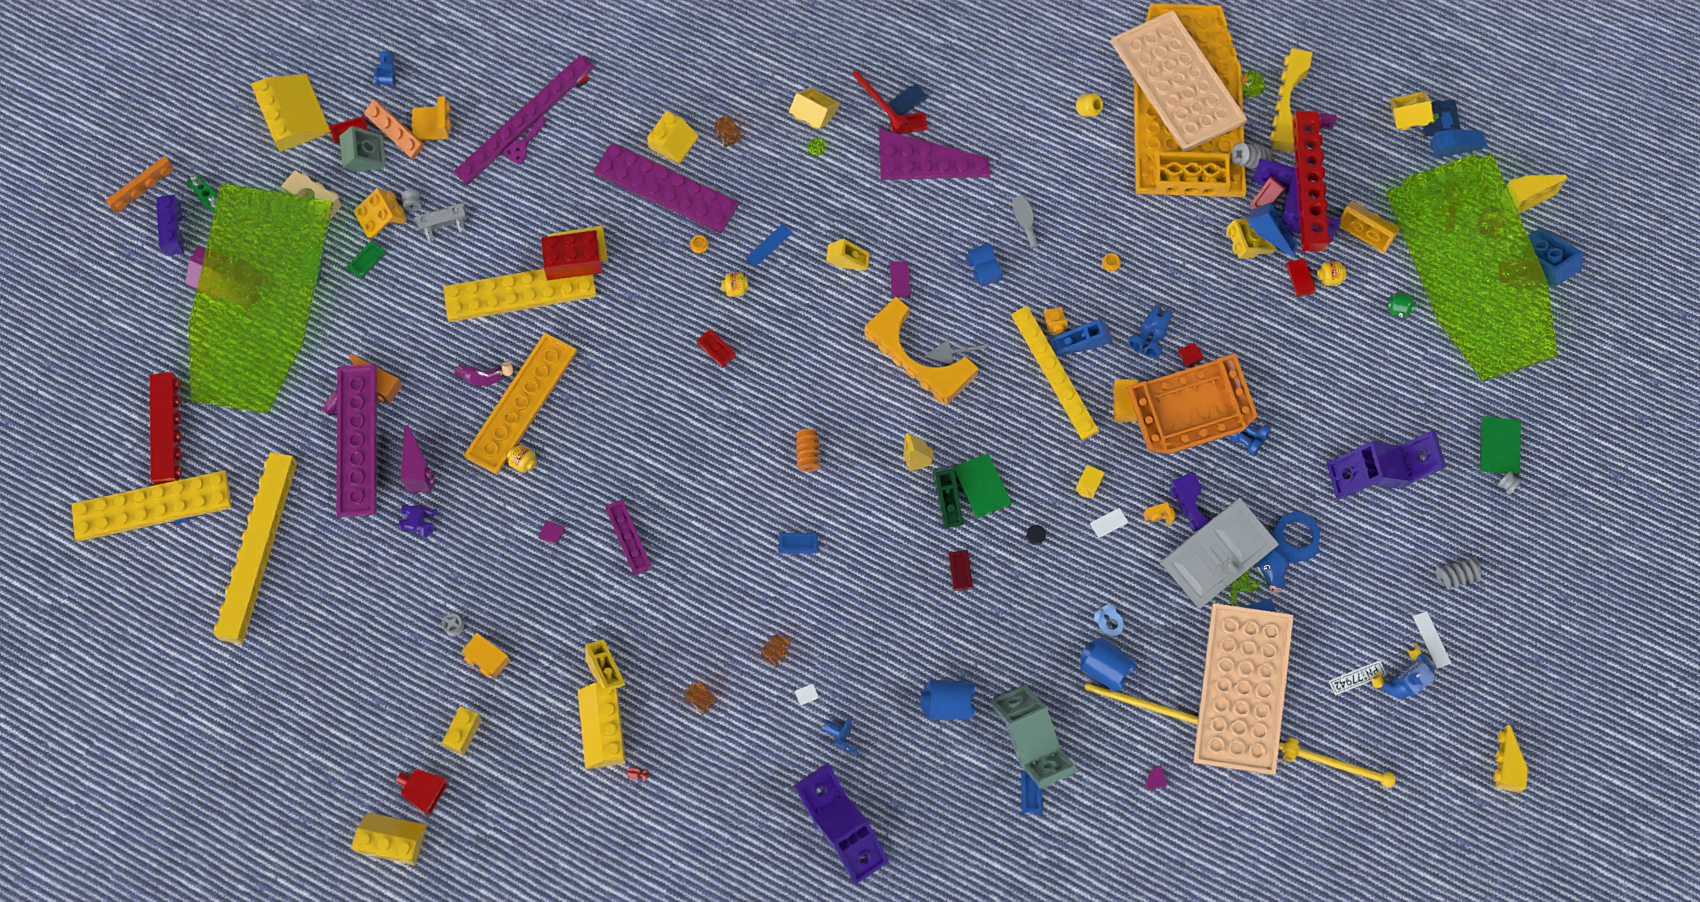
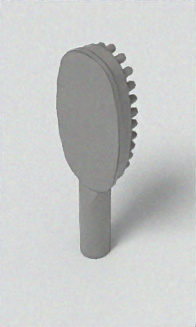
M1017 196L1012 202L1014 215L1019 225L1025 229L1031 248H1036L1038 244L1032 229L1034 217L1031 206L1025 197Z

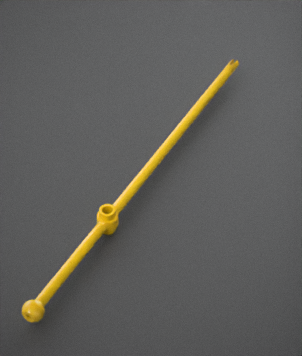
M1086 683L1084 686L1087 691L1198 725L1197 716L1117 691L1113 693L1110 689L1091 683ZM1288 738L1286 743L1279 742L1278 750L1282 751L1283 759L1293 762L1299 756L1380 781L1382 786L1386 788H1391L1395 784L1396 777L1391 772L1381 774L1301 749L1298 746L1299 741L1294 738Z

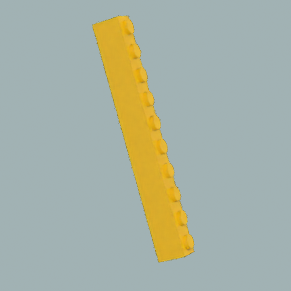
M270 452L269 458L265 460V471L259 479L258 494H255L253 499L254 507L248 515L247 529L242 534L243 543L237 551L236 565L231 570L232 579L230 585L228 584L225 590V601L220 606L219 621L214 626V635L220 641L243 645L297 466L293 456Z

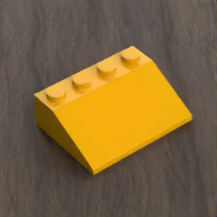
M307 74L267 77L251 84L271 135L280 152L331 133Z

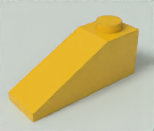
M910 433L905 434L903 455L909 472L930 466L932 458H934L932 448L927 446L926 441Z
M602 639L585 644V660L592 675L603 689L608 691L624 686L625 682L605 640Z

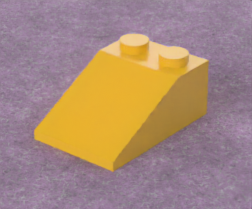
M1566 175L1523 176L1519 179L1514 178L1508 182V186L1502 192L1503 195L1499 202L1512 218L1556 196L1568 177Z

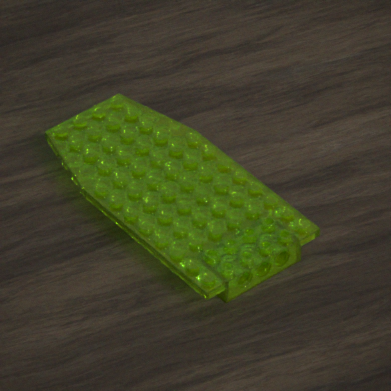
M1476 154L1455 160L1404 178L1403 185L1385 191L1438 324L1482 382L1557 358L1548 281L1493 154L1478 159Z
M227 183L220 184L189 320L192 402L269 414L279 394V390L287 378V373L290 367L293 366L298 351L303 346L331 217L332 201Z

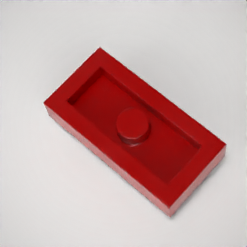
M711 329L697 340V344L721 368L725 367L736 357V353Z

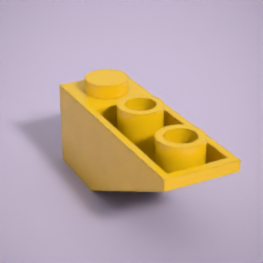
M1507 725L1498 734V742H1500V749L1496 753L1498 768L1494 772L1493 780L1496 781L1495 788L1521 793L1526 789L1528 768L1510 725Z

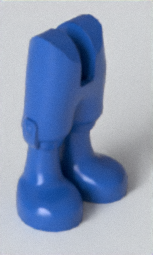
M1157 305L1153 307L1145 321L1141 324V334L1139 336L1132 335L1128 339L1130 348L1137 353H1141L1148 336L1152 334V339L1144 350V355L1150 358L1160 356L1162 349L1158 344L1167 335L1166 331L1173 312L1166 309L1162 317H1159L1161 307Z
M1249 424L1242 432L1248 433L1255 438L1254 440L1248 438L1242 432L1227 437L1233 442L1244 444L1248 448V453L1255 456L1272 427L1265 424L1261 428H1255Z

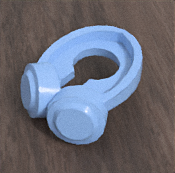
M1105 605L1102 610L1099 609L1095 613L1094 621L1098 623L1099 628L1104 634L1115 637L1122 632L1123 620L1116 612L1115 605ZM1104 615H1108L1110 619L1115 620L1118 627L1114 630L1109 629Z

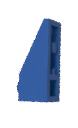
M1450 129L1435 132L1430 142L1435 159L1486 149L1488 147L1483 132L1475 130Z
M1268 203L1252 209L1248 223L1255 230L1256 234L1290 256L1295 255L1298 244L1273 205Z
M1101 319L1049 339L1056 357L1095 349L1113 342L1108 324Z

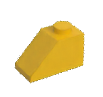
M841 239L828 244L826 261L839 268L868 270L870 253L845 239Z

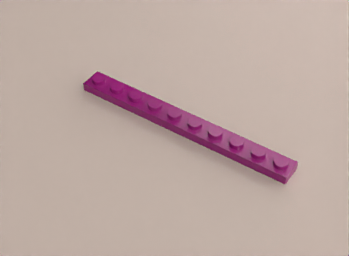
M580 54L453 171L455 176L466 185H469L503 153L504 149L514 143L538 121L539 117L543 116L584 76L592 71L594 65Z

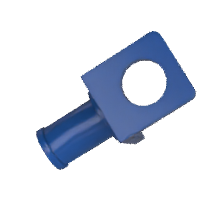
M847 719L843 726L826 720L825 724L827 725H823L822 732L837 737L835 743L839 749L859 757L858 749L845 743L853 727L851 720Z

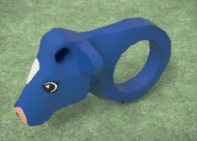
M1292 512L1280 519L1271 533V536L1279 545L1255 564L1266 580L1269 590L1274 593L1281 592L1285 587V574L1290 562L1309 560L1320 551L1318 547L1320 529L1311 516L1302 512ZM1292 522L1306 525L1312 533L1311 544L1304 548L1291 546L1284 538V527Z

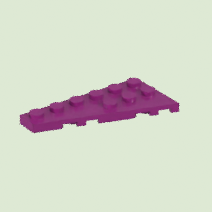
M879 129L881 180L990 177L989 158Z

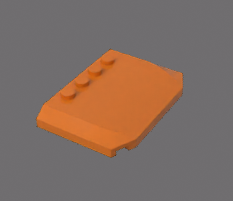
M1236 353L1190 369L1127 387L1148 451L1172 454L1240 433L1258 416Z

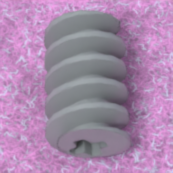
M1242 142L1237 143L1231 153L1232 162L1244 167L1256 169L1259 158L1272 161V153L1267 147Z
M1473 557V559H1466L1465 562L1459 561L1458 564L1452 563L1450 566L1438 567L1436 569L1437 580L1447 590H1451V584L1458 588L1459 581L1462 586H1465L1466 579L1472 584L1474 582L1473 577L1479 582L1481 581L1480 563L1476 557Z

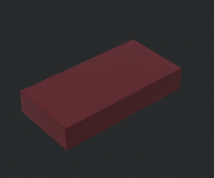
M968 550L948 552L953 591L973 589Z

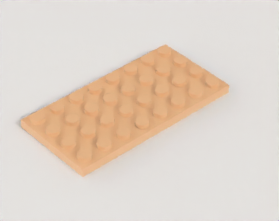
M1173 10L1111 38V43L1183 152L1247 122V118Z
M1212 604L1193 763L1276 775L1293 615Z

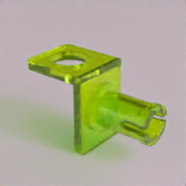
M1249 569L1238 577V581H1233L1231 584V606H1236L1237 592H1257L1259 582L1250 581Z

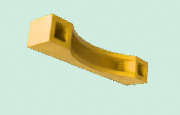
M1291 48L1289 55H1285L1283 65H1286V70L1283 69L1281 80L1284 82L1283 85L1280 84L1278 95L1281 98L1277 100L1275 107L1278 114L1274 115L1272 126H1275V130L1271 131L1269 139L1272 142L1271 149L1290 153L1294 151L1290 94L1293 88L1307 76L1313 52Z

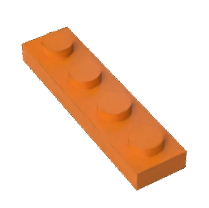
M373 99L363 113L410 158L415 159L425 145L378 100Z
M164 156L105 201L116 214L120 210L125 209L133 200L138 199L146 190L154 187L162 178L168 176L174 168Z

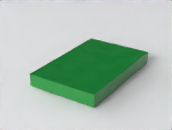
M1482 416L1479 471L1507 474L1511 471L1514 476H1518L1520 474L1521 421Z
M988 453L953 467L954 473L976 519L1011 506L1012 502Z

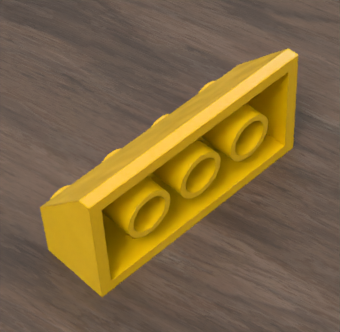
M595 682L579 689L578 699L585 769L626 764L618 688L605 691L599 682Z

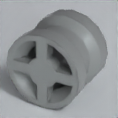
M406 190L402 193L404 210L417 211L421 209L419 191Z
M1509 471L1497 486L1504 488L1506 493L1510 495L1522 480L1516 479L1513 473Z
M448 614L443 618L442 627L449 636L456 637L463 632L464 624L457 614Z

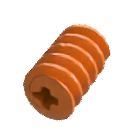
M803 429L796 433L797 467L800 471L811 472L821 469V465L815 464L820 462L821 458L816 457L820 455V450H817L820 447V443L816 442L820 440V436L814 435L817 433L814 429Z

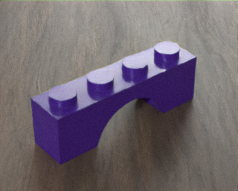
M1192 471L1172 481L1170 494L1180 504L1181 513L1189 519L1191 530L1197 532L1211 520L1204 517L1197 508L1196 497L1200 494L1202 486Z

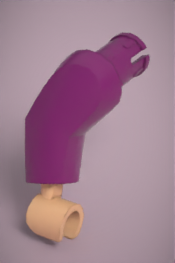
M503 362L501 364L502 370L493 368L483 371L476 367L468 368L459 364L455 368V374L465 378L468 384L490 386L502 380L501 375H512L513 367L510 362Z

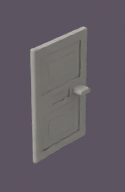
M1239 497L1160 561V565L1164 566L1198 609H1200L1279 544L1246 506L1242 498Z

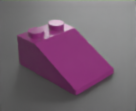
M404 425L401 481L408 493H431L432 486L435 485V475L432 474L431 468H429L409 425Z

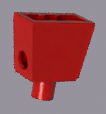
M415 769L411 776L401 772L396 779V783L404 787L401 795L428 817L449 785L445 778L419 769Z

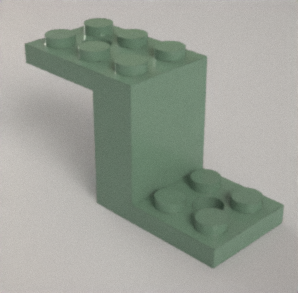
M1023 685L990 700L992 708L1006 723L1019 764L1040 789L1049 787L1061 779L1069 778L1077 772L1075 764L1060 748L1047 707L1027 685Z

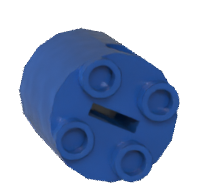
M1104 637L1089 642L1080 655V670L1097 682L1107 686L1113 693L1116 690L1118 692L1121 691L1126 683L1124 678L1127 674L1132 675L1137 664L1135 663V658L1125 654L1120 648Z
M929 680L921 691V708L929 720H970V717L975 716V706L971 703V697H975V685L970 683V680Z

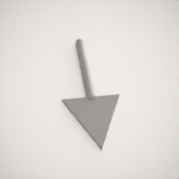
M947 340L924 357L952 365L954 364L952 354L985 349L986 345L951 350L949 340Z

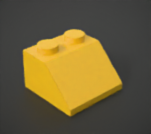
M809 87L796 93L789 113L793 114L796 119L805 120L811 127L819 129L828 124L841 103Z
M1426 91L1389 99L1397 129L1407 130L1411 126H1426L1429 122H1434L1431 101Z
M666 110L647 137L649 149L680 165L699 138V135L682 118Z

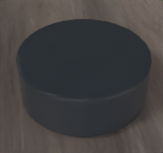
M1032 525L1026 533L1027 541L1032 545L1042 544L1046 538L1045 529L1040 525Z

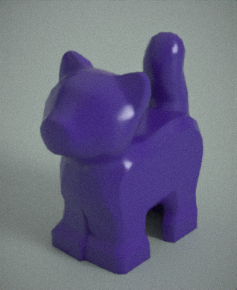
M402 505L401 514H403V519L407 520H399V530L403 532L406 530L418 532L421 538H427L433 531H436L433 524L424 522L426 514L430 516L438 515L437 509L432 510L419 505Z

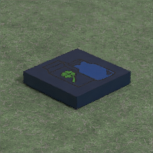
M1455 100L1431 101L1434 122H1429L1428 125L1422 126L1424 137L1434 136L1435 132L1450 129L1461 130Z

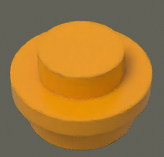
M701 235L694 236L690 241L691 250L695 253L705 252L708 249V240Z
M1110 253L1103 257L1102 266L1105 270L1113 272L1120 267L1121 261L1116 254Z

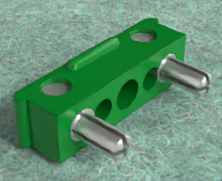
M198 173L190 175V179L187 182L205 208L209 209L218 220L226 215L229 210L216 192L209 187Z

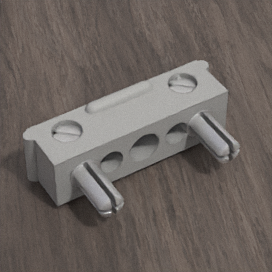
M463 203L416 216L414 220L420 232L426 233L427 240L431 242V240H434L432 230L457 223L459 232H462L461 227L464 232L463 221L467 220L466 208Z

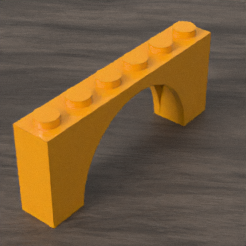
M895 297L865 326V337L870 342H875L882 353L891 356L893 362L899 367L902 366L911 378H916L923 389L932 392L938 402H943L947 406L978 376L979 368L965 356L952 365L938 368L923 366L913 361L904 352L899 340L900 329L909 317L910 308Z

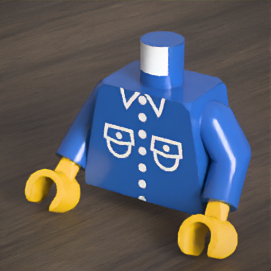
M1414 643L1415 649L1410 651L1407 648V652L1411 659H1416V661L1407 666L1390 681L1385 682L1380 672L1375 673L1377 678H1370L1373 687H1382L1384 691L1392 696L1402 699L1416 695L1436 679L1434 676L1435 666L1429 658L1422 654L1418 645Z

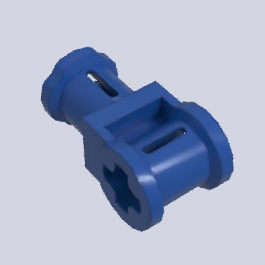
M382 51L379 53L380 64H377L374 73L375 86H395L396 77L393 66L395 54L390 51Z

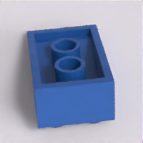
M1539 228L1513 246V249L1526 263L1538 262V276L1554 287H1557L1576 274L1583 267L1582 251L1542 228Z

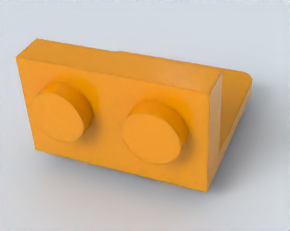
M445 96L437 97L438 106L414 108L412 110V133L421 141L449 139V130H451L449 114H451L450 103H447Z
M376 188L354 210V214L368 238H374L389 222L403 224L407 220L404 210L396 201L394 193Z

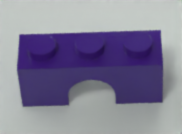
M175 194L156 197L159 247L165 256L184 253V242L178 221H182L181 204Z

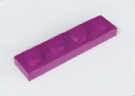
M623 499L605 506L633 575L636 576L651 570L652 566Z

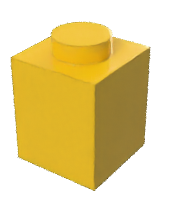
M1087 465L1077 484L1076 491L1083 497L1093 498L1105 472Z

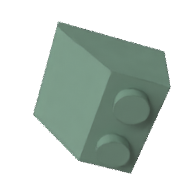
M353 126L340 135L342 168L362 172L386 167L383 135Z

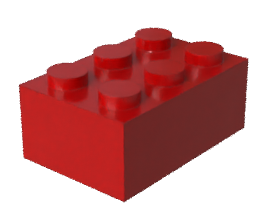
M597 230L541 237L543 267L547 281L603 273Z

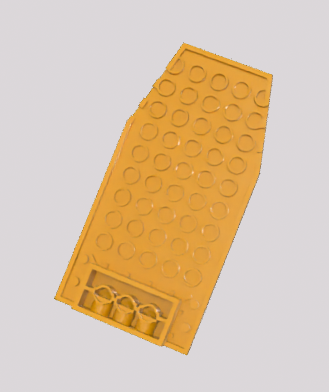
M1151 3L1146 22L1173 10L1243 112L1241 65L1237 59L1236 49L1232 44L1231 34L1227 29L1222 6ZM1133 77L1135 194L1245 197V167L1233 163L1231 159L1233 147L1237 143H1244V126L1241 125L1183 152Z

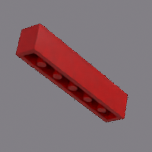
M173 372L149 374L150 477L154 485L178 481L182 477V468L179 466V460L182 459V452L179 448V442L182 441V435L179 430V424H181V415L179 413L181 399L178 395V389H181V382Z

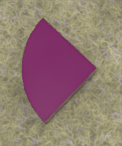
M1161 766L1156 767L1149 774L1146 782L1147 791L1167 786Z

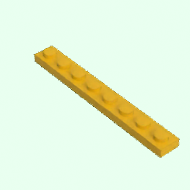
M1028 306L1012 313L1011 316L1082 441L1099 433L1097 426Z

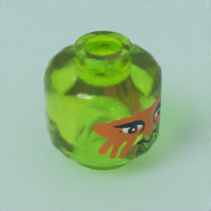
M1249 70L1242 75L1241 84L1244 95L1257 97L1264 92L1265 82L1260 72Z

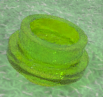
M814 138L808 143V152L811 155L820 156L825 152L826 146L821 139Z

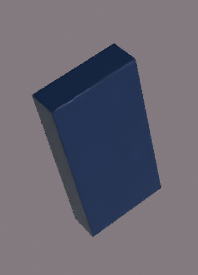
M914 84L888 102V105L897 115H904L926 100L927 95L917 84Z

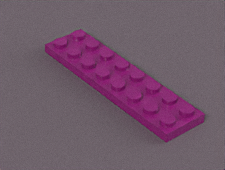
M614 143L610 144L594 169L595 175L722 234L739 206L738 201Z
M375 364L337 367L336 516L344 518L377 515V366Z

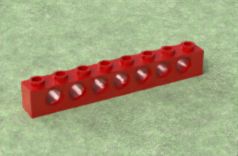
M1295 111L1292 119L1301 251L1324 252L1327 245L1330 244V234L1327 233L1329 217H1326L1328 201L1324 197L1327 188L1326 183H1323V178L1325 177V167H1322L1324 151H1321L1323 137L1319 133L1321 118H1318V111Z

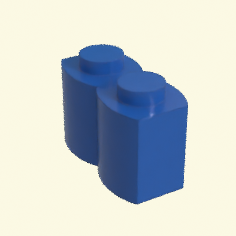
M989 243L968 250L966 261L968 266L972 267L975 271L973 272V277L976 283L979 282L981 287L1002 280L1003 274Z

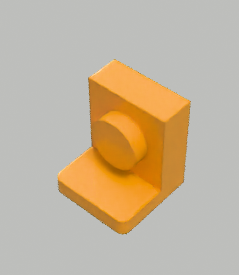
M1062 307L1043 311L1048 333L1059 334L1067 329L1068 322L1064 318Z
M1166 502L1146 508L1143 516L1145 521L1152 520V522L1159 521L1164 516L1167 526H1171L1175 519V512Z

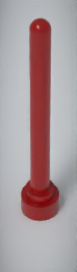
M857 70L852 72L853 77L893 120L894 128L898 132L904 131L909 126V121L904 116L897 115Z

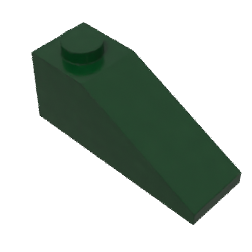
M946 466L932 469L944 528L964 525L954 468Z

